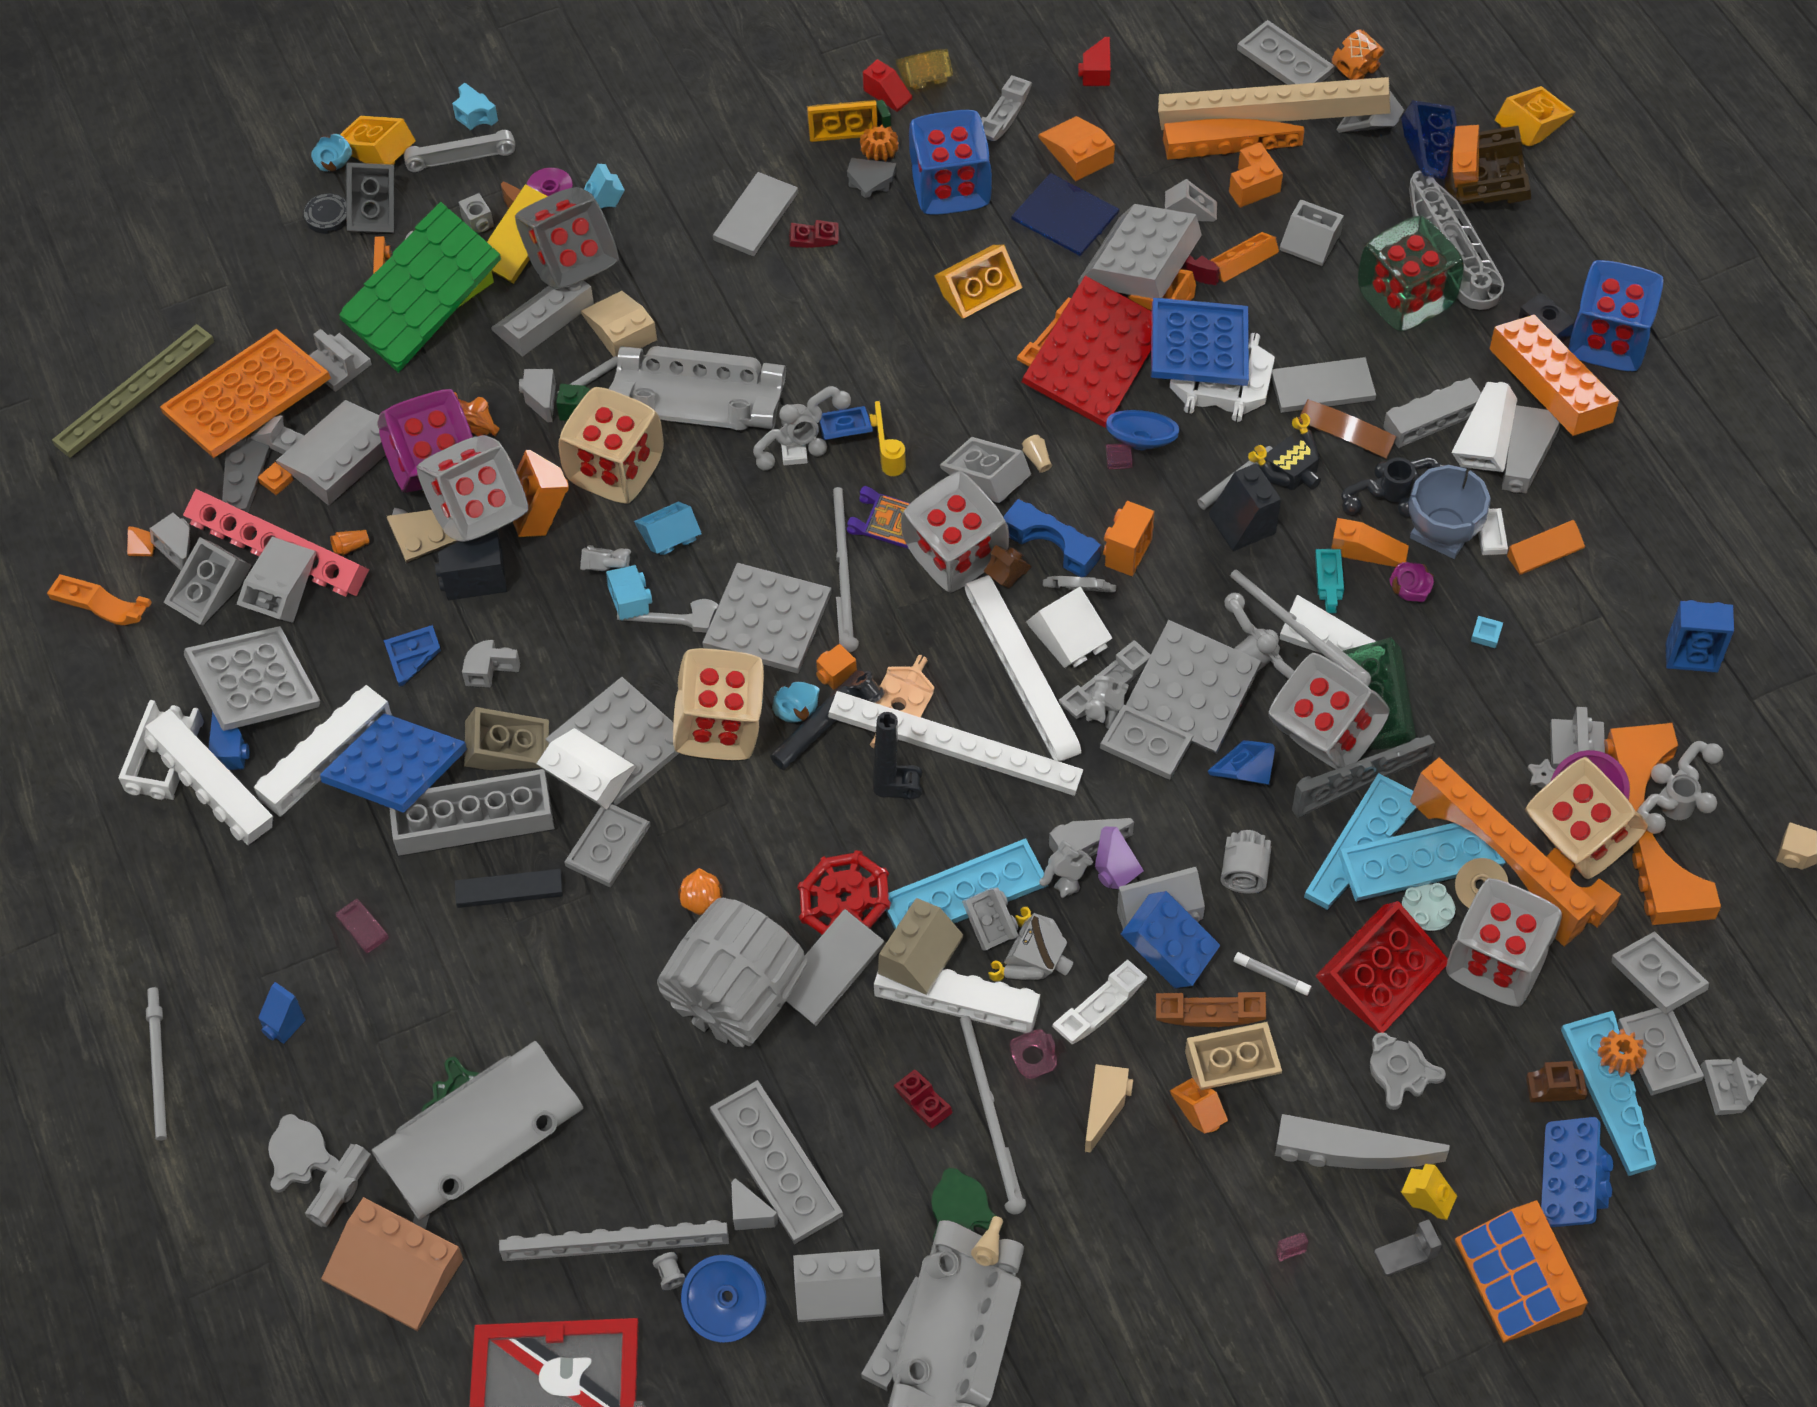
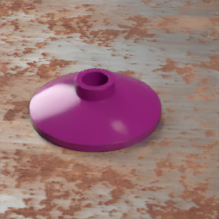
M558 168L538 170L527 181L529 187L546 196L573 187L569 174Z

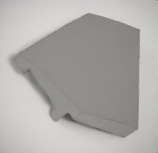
M1739 1057L1734 1061L1730 1059L1705 1060L1701 1064L1715 1115L1742 1113L1752 1103L1755 1095L1767 1080L1761 1073L1756 1075L1745 1067L1742 1059Z

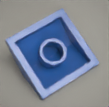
M865 406L822 413V418L819 421L823 440L873 432Z

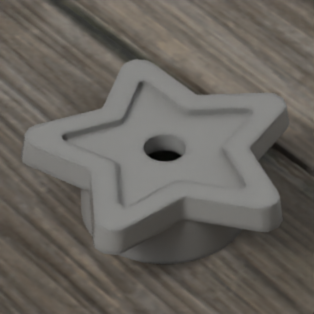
M1545 759L1540 765L1530 764L1528 766L1529 771L1532 773L1530 784L1544 788L1551 782L1555 769L1551 768L1548 759Z

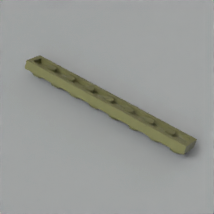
M199 325L193 326L53 438L54 446L71 458L214 343L213 336Z

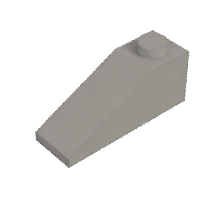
M1131 818L1072 821L1066 825H1059L1052 830L1049 835V846L1055 853L1063 840L1072 845L1071 849L1076 852L1080 849L1091 857L1097 854L1102 828L1105 826L1117 827L1123 838L1126 839L1133 835L1134 821Z

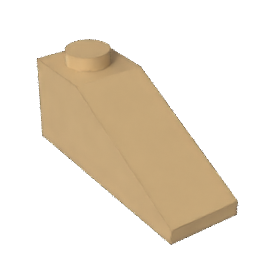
M1096 1064L1085 1152L1092 1151L1124 1107L1126 1095L1131 1096L1133 1079H1128L1129 1069Z

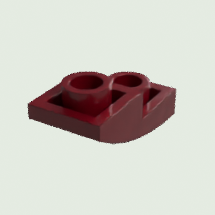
M816 220L814 226L791 223L790 247L815 248L838 244V223Z
M1189 255L1181 267L1182 270L1192 271L1195 281L1210 285H1216L1219 282L1220 268L1215 262L1208 260L1204 256L1194 260Z
M915 1069L894 1085L895 1090L931 1129L953 1113L951 1106L933 1090L932 1084Z

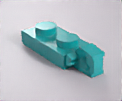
M1316 549L1315 564L1319 600H1325L1327 613H1336L1337 600H1342L1344 592L1341 549Z

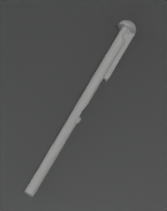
M836 487L833 489L837 538L836 560L840 563L841 597H836L839 644L848 652H853L857 649L859 641L853 638L843 489Z
M1234 570L1230 576L1233 580L1324 656L1369 686L1371 682L1370 674L1329 640L1326 643L1323 642L1308 628L1295 621L1297 617L1294 614L1287 612L1238 570Z
M963 1016L960 1018V1023L1009 1200L1004 1206L1009 1213L1019 1214L1025 1209L1026 1200L1021 1195L1009 1147L1006 1148L994 1107L995 1100L988 1085L970 1016Z

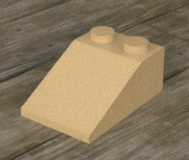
M623 291L581 310V314L613 357H618L621 346L642 348L657 340L653 319L643 306Z

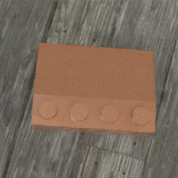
M363 1197L347 1221L321 1279L327 1284L418 1331L464 1259L458 1246Z

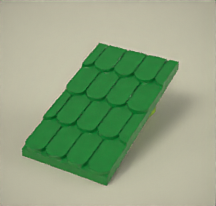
M440 202L394 250L393 255L364 283V287L343 307L342 312L339 314L340 320L399 373L458 307L494 283L491 270L501 260L500 253Z

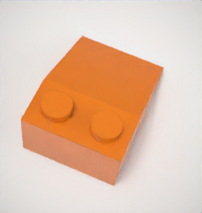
M1077 116L1038 135V138L1075 181L1114 163L1115 144L1102 129Z

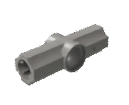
M351 1144L335 1169H329L324 1175L319 1193L305 1212L306 1217L321 1227H327L342 1203L348 1202L353 1197L357 1189L358 1179L373 1158L371 1153L357 1144Z

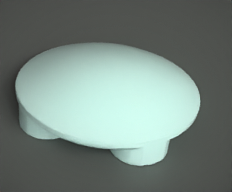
M1440 883L1408 888L1402 900V906L1423 930L1437 931L1443 929L1451 923L1455 915L1454 901L1446 892L1445 886Z

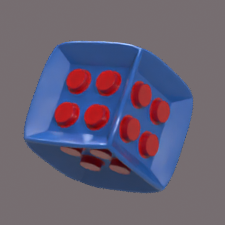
M956 110L924 115L913 119L909 127V149L915 190L922 212L931 215L973 210L988 205L991 199L992 174L987 138L979 113L974 110Z
M1594 261L1585 282L1580 309L1570 338L1569 350L1579 360L1622 371H1637L1643 362L1649 342L1650 328L1659 306L1663 289V276L1644 268L1619 262Z

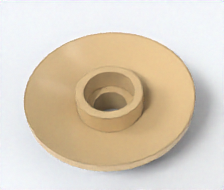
M1476 858L1466 862L1459 869L1455 879V890L1459 900L1466 907L1470 908L1479 890L1475 886L1476 881L1479 879L1485 882L1486 879L1492 878L1509 883L1505 870L1497 862L1487 858Z

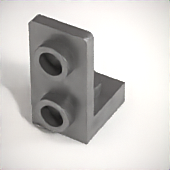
M1428 1219L1418 1224L1414 1235L1377 1248L1374 1254L1385 1276H1390L1438 1257L1442 1244Z

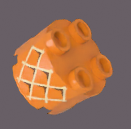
M1359 29L1342 42L1344 48L1342 50L1337 48L1332 57V64L1347 78L1359 80L1363 79L1364 74L1368 71L1374 73L1379 68L1380 62L1378 60L1385 50L1364 30Z

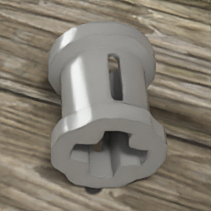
M674 1252L665 1253L653 1261L654 1267L658 1269L661 1276V1287L663 1290L675 1289L681 1286L686 1279L685 1275L680 1273L676 1262L678 1257Z

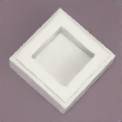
M794 442L790 445L781 444L783 465L808 463L806 445H798Z

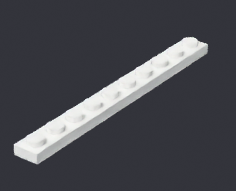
M839 691L836 692L829 710L828 717L876 732V721L879 714L892 712L898 718V740L1074 796L1083 769Z

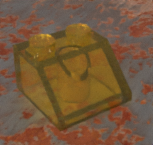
M934 49L895 59L905 85L913 86V89L926 87V82L933 80L935 84L947 82V77L953 76L947 49Z

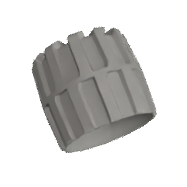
M717 898L679 943L658 977L657 984L663 997L671 1002V1006L683 1017L693 1016L692 1024L703 1032L710 1027L717 1040L726 1044L729 1040L736 1047L751 1046L788 999L807 966V959L800 945L786 930L768 916L740 901Z

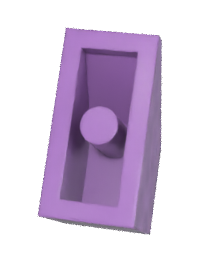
M1109 826L1102 828L1095 867L1099 872V880L1104 886L1119 889V887L1125 886L1144 870L1119 829Z

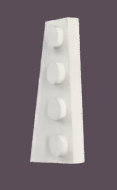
M1297 595L1290 610V613L1297 617L1295 621L1304 625L1323 642L1331 641L1361 667L1376 672L1385 646ZM1284 624L1280 633L1281 640L1321 653L1289 625Z

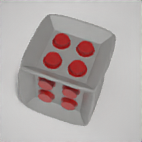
M481 435L464 440L428 457L417 465L421 486L438 523L449 537L457 541L464 542L484 536L511 523L528 511L526 495L515 468L501 443L494 438Z
M961 471L947 476L925 491L907 506L901 516L902 535L909 550L929 575L949 593L959 590L966 583L973 581L984 573V569L991 559L990 552L995 545L1007 550L1009 547L1008 525L1002 514L981 488Z
M1311 653L1300 663L1274 699L1268 715L1275 726L1283 733L1289 735L1297 744L1326 764L1338 769L1357 762L1384 726L1389 715V707L1378 693L1371 690L1353 674L1326 657Z
M1486 879L1478 890L1462 922L1458 938L1452 946L1446 966L1447 974L1456 982L1498 1002L1520 1007L1528 997L1545 962L1549 946L1555 939L1562 919L1561 910L1548 900L1498 879Z

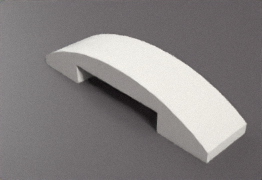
M1127 959L1109 975L1108 981L1075 1010L1073 1008L1069 1009L1053 1023L1052 1027L1071 1044L1080 1041L1114 1015L1147 980V976Z

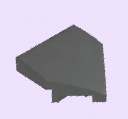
M851 158L847 170L849 187L861 190V195L865 198L870 197L872 192L876 190L889 191V183L893 181L896 173V163Z

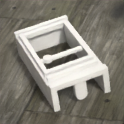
M150 700L119 775V780L124 791L129 794L149 795L158 800H163L164 798L174 800V793L180 778L178 772L173 767L169 769L165 782L137 777L146 752L150 749L144 741L145 726L164 713L158 710L153 700ZM172 705L170 710L197 737L198 731L204 723L199 709L193 708L190 717L183 716L178 706Z

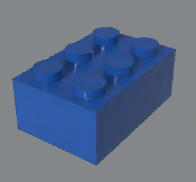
M1693 600L1680 601L1666 640V668L1718 672L1734 632L1733 605L1719 602L1702 603Z
M1167 891L1149 894L1121 933L1174 988L1193 986L1220 947V944Z

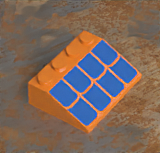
M1537 1200L1513 1208L1455 1238V1243L1503 1343L1582 1315L1588 1302Z

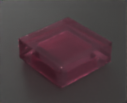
M1106 444L1108 469L1132 468L1130 446L1125 444Z
M1299 1233L1278 1242L1276 1255L1279 1261L1306 1252L1308 1240L1305 1233Z

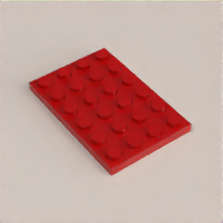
M1084 276L1021 382L1106 428L1107 418L1115 413L1151 352L1152 311L1097 281Z

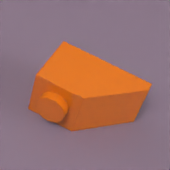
M1193 1078L1170 1090L1172 1097L1192 1126L1204 1134L1216 1131L1221 1124L1228 1121L1217 1092L1211 1088L1201 1090Z

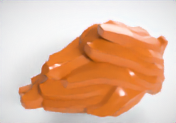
M477 397L470 403L458 399L472 433L476 436L487 435L488 433L496 436L500 428L493 423L488 409V402L484 398Z

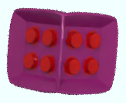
M452 389L431 392L393 405L382 411L377 421L385 454L402 492H413L423 489L417 473L418 464L450 446L473 438L460 402Z

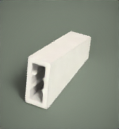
M1504 382L1486 383L1451 452L1461 467L1504 471L1517 398L1508 384Z

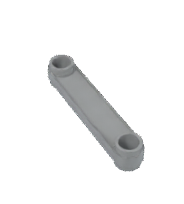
M500 130L496 134L426 147L411 146L405 150L404 161L409 171L419 172L427 167L498 154L507 156L515 151V140L509 130Z

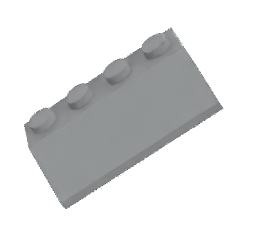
M584 280L559 289L548 286L492 326V331L523 357L579 316L581 310L594 305L591 286Z

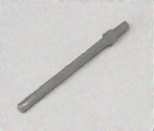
M152 987L147 990L148 1007L146 1008V1020L149 1022L155 1139L165 1140L167 1133L160 1026L163 1012L162 1007L159 1006L158 988Z

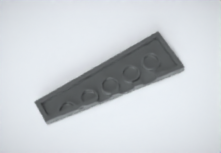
M1430 735L1415 738L1406 744L1314 778L1310 776L1304 777L1296 784L1292 811L1297 818L1372 784L1378 773L1387 777L1432 756L1435 742Z

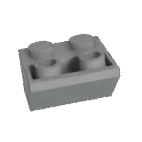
M1300 200L1290 217L1279 250L1323 266L1341 235L1344 215Z

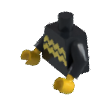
M1306 413L1301 414L1303 425L1300 424L1297 417L1292 420V426L1300 430L1299 434L1294 432L1269 452L1266 451L1264 446L1258 445L1254 448L1255 451L1249 453V460L1254 463L1258 462V466L1270 484L1285 486L1289 490H1295L1303 483L1313 490L1320 484L1321 478L1315 474L1318 468L1319 454L1311 430H1307L1310 417Z

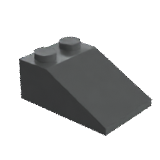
M347 163V232L394 233V165Z

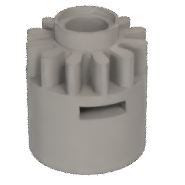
M1243 830L1238 834L1233 832L1231 837H1227L1221 874L1222 884L1226 888L1239 893H1257L1264 890L1267 885L1272 847L1271 841L1265 840V835L1252 830Z

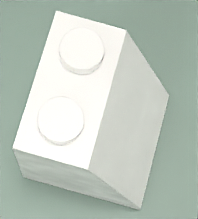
M1081 587L1041 609L1026 621L1028 626L1064 668L1070 664L1074 668L1087 660L1085 655L1092 651L1094 655L1108 648L1106 643L1112 639Z

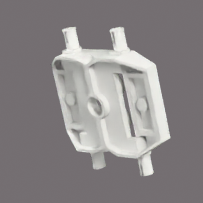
M1255 333L1250 334L1248 343L1249 381L1247 386H1243L1241 398L1238 397L1241 385L1199 382L1198 390H1194L1196 381L1171 379L1170 388L1185 403L1184 411L1188 413L1189 406L1190 413H1193L1195 406L1207 407L1216 405L1226 411L1233 412L1232 420L1236 421L1238 414L1237 422L1242 420L1243 414L1265 404L1275 357L1258 346L1260 339L1258 333H1256L1255 340Z

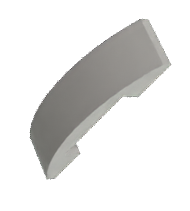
M1010 76L1002 88V96L986 118H981L988 140L996 141L1008 130L1023 106L1032 82Z
M1134 640L1116 654V660L1097 675L1114 678L1115 683L1123 682L1129 684L1144 669L1151 655ZM1094 678L1082 687L1077 685L1059 699V703L1076 719L1086 715L1085 704L1092 699L1091 695L1096 683Z

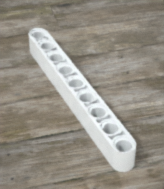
M987 575L964 585L966 595L1053 759L1061 762L1081 754V746L1076 734L991 577Z

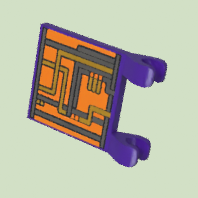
M862 487L859 498L860 502L874 504L866 524L858 518L850 517L847 523V532L853 535H866L909 549L902 535L901 516L910 503L879 494L870 487Z

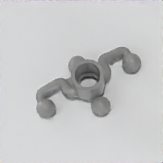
M828 386L808 400L807 407L801 404H787L780 409L783 427L780 430L772 429L754 446L753 453L757 458L756 464L758 468L763 471L773 468L775 464L774 456L763 450L775 439L782 445H790L793 442L798 445L809 444L808 450L810 454L815 457L824 455L827 451V444L823 439L816 438L819 432L817 423L822 418V411L818 404L832 396L833 406L839 410H844L851 403L850 395L836 387ZM807 422L804 427L794 430L797 424Z
M1236 592L1229 594L1225 598V607L1228 611L1234 613L1244 632L1249 635L1234 649L1261 660L1262 664L1259 670L1271 661L1274 667L1289 679L1294 670L1279 655L1280 647L1278 645L1279 637L1277 633L1270 629H1257L1249 621L1243 610L1245 605L1243 596Z
M1703 741L1692 743L1678 762L1679 771L1676 775H1673L1671 768L1664 763L1657 764L1652 768V779L1656 783H1667V785L1660 794L1650 795L1637 810L1647 822L1648 832L1657 834L1663 831L1666 826L1665 818L1661 814L1649 813L1656 804L1661 807L1667 817L1674 820L1687 819L1692 815L1695 806L1703 813H1711L1716 809V797L1708 792L1701 793V786L1698 782L1699 773L1689 764L1699 751L1702 753L1703 759L1710 764H1716L1721 761L1723 750L1718 744H1707Z

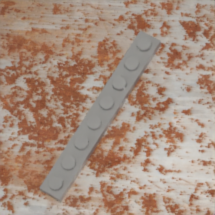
M711 1220L700 1225L685 1222L674 1227L652 1225L648 1229L624 1227L620 1231L610 1232L605 1229H597L592 1231V1233L584 1234L570 1231L558 1236L545 1233L538 1234L532 1238L510 1236L507 1240H499V1251L503 1261L729 1244L727 1222L721 1223L717 1220Z

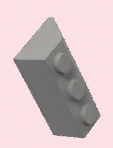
M1192 867L1119 887L1117 914L1123 930L1149 894L1167 891L1197 922L1203 919L1205 905L1197 868Z
M879 1249L793 1255L798 1322L884 1316Z

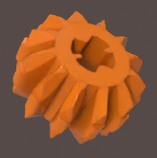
M883 124L880 127L872 125L871 129H865L864 134L860 138L861 152L863 155H866L868 160L874 159L875 161L883 160L886 162L888 158H894L895 152H898L899 142L896 132H893L891 127L884 128Z
M1624 1028L1618 1034L1612 1030L1608 1033L1607 1037L1601 1039V1047H1599L1597 1054L1599 1057H1602L1600 1061L1601 1066H1610L1609 1074L1616 1070L1621 1078L1625 1072L1632 1076L1637 1069L1642 1068L1644 1064L1643 1058H1645L1647 1052L1646 1049L1642 1048L1644 1044L1643 1039H1634L1635 1032L1626 1035Z

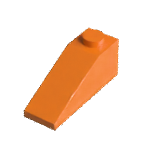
M1479 125L1455 127L1453 148L1455 188L1460 184L1479 181Z
M1337 518L1331 549H1341V557L1397 567L1399 563L1406 562L1408 545L1362 522Z

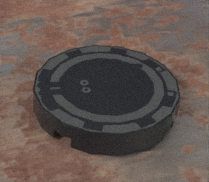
M332 193L313 197L304 208V219L307 226L314 232L322 234L329 233V231L334 229L335 232L342 229L347 224L346 200L340 195Z

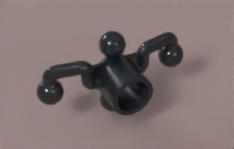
M1397 457L1387 462H1380L1374 469L1377 480L1363 479L1343 490L1341 495L1343 511L1351 516L1357 515L1362 509V504L1353 495L1368 489L1375 497H1384L1391 502H1398L1399 513L1404 517H1410L1408 501L1413 485L1419 478L1416 470L1426 467L1436 468L1445 466V464L1439 463L1431 457L1411 462L1405 458Z

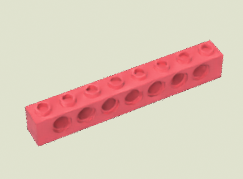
M195 489L183 516L192 519L191 525L202 530L207 526L211 528L210 534L224 539L226 535L232 538L231 544L244 549L245 545L252 547L250 552L257 556L261 555L271 537L317 551L314 561L318 559V565L313 569L312 564L309 575L314 576L312 581L323 587H326L327 583L334 586L332 591L345 597L348 593L357 596L369 569L197 489ZM216 512L215 519L211 521L213 513ZM236 521V527L232 530V524ZM257 530V535L252 540V534ZM339 568V574L334 578V571Z

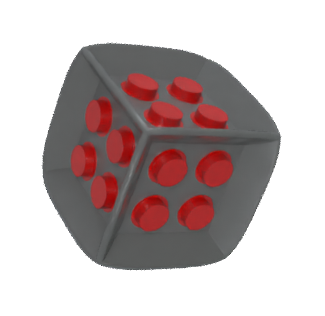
M574 187L559 191L525 207L515 215L518 232L532 265L541 280L552 288L559 289L579 283L608 269L619 260L617 247L605 216L594 196L583 188Z

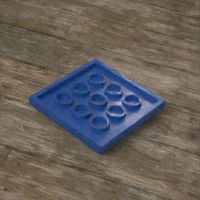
M1153 298L1151 377L1247 386L1249 381L1248 306Z
M383 713L320 774L322 783L404 813L467 750L466 743Z

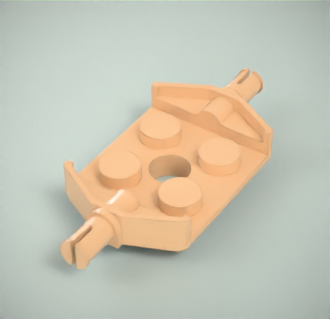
M918 655L914 665L911 667H888L887 673L879 686L885 690V694L876 704L892 708L891 705L893 703L900 702L905 706V709L901 710L902 712L921 718L934 693V686L922 673V669L928 661L927 658L923 657L922 659V655ZM875 736L870 743L872 748L875 747Z

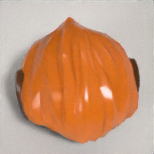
M698 868L683 879L678 889L681 905L695 914H703L717 898H722V884H720L716 876Z

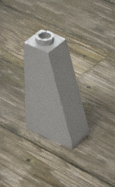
M1516 405L1502 490L1527 493L1560 428L1561 423L1549 410Z

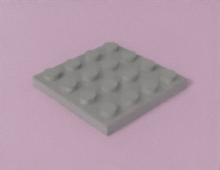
M737 563L703 640V648L752 654L760 657L764 665L798 674L831 596V587Z
M1168 620L1126 706L1192 734L1193 739L1191 743L1217 754L1262 662Z
M280 626L185 648L184 656L223 731L317 708L320 705L318 695Z
M623 677L618 679L546 738V741L550 744L555 739L575 728L635 765V769L611 803L615 806L679 754L674 750L673 745L674 723Z

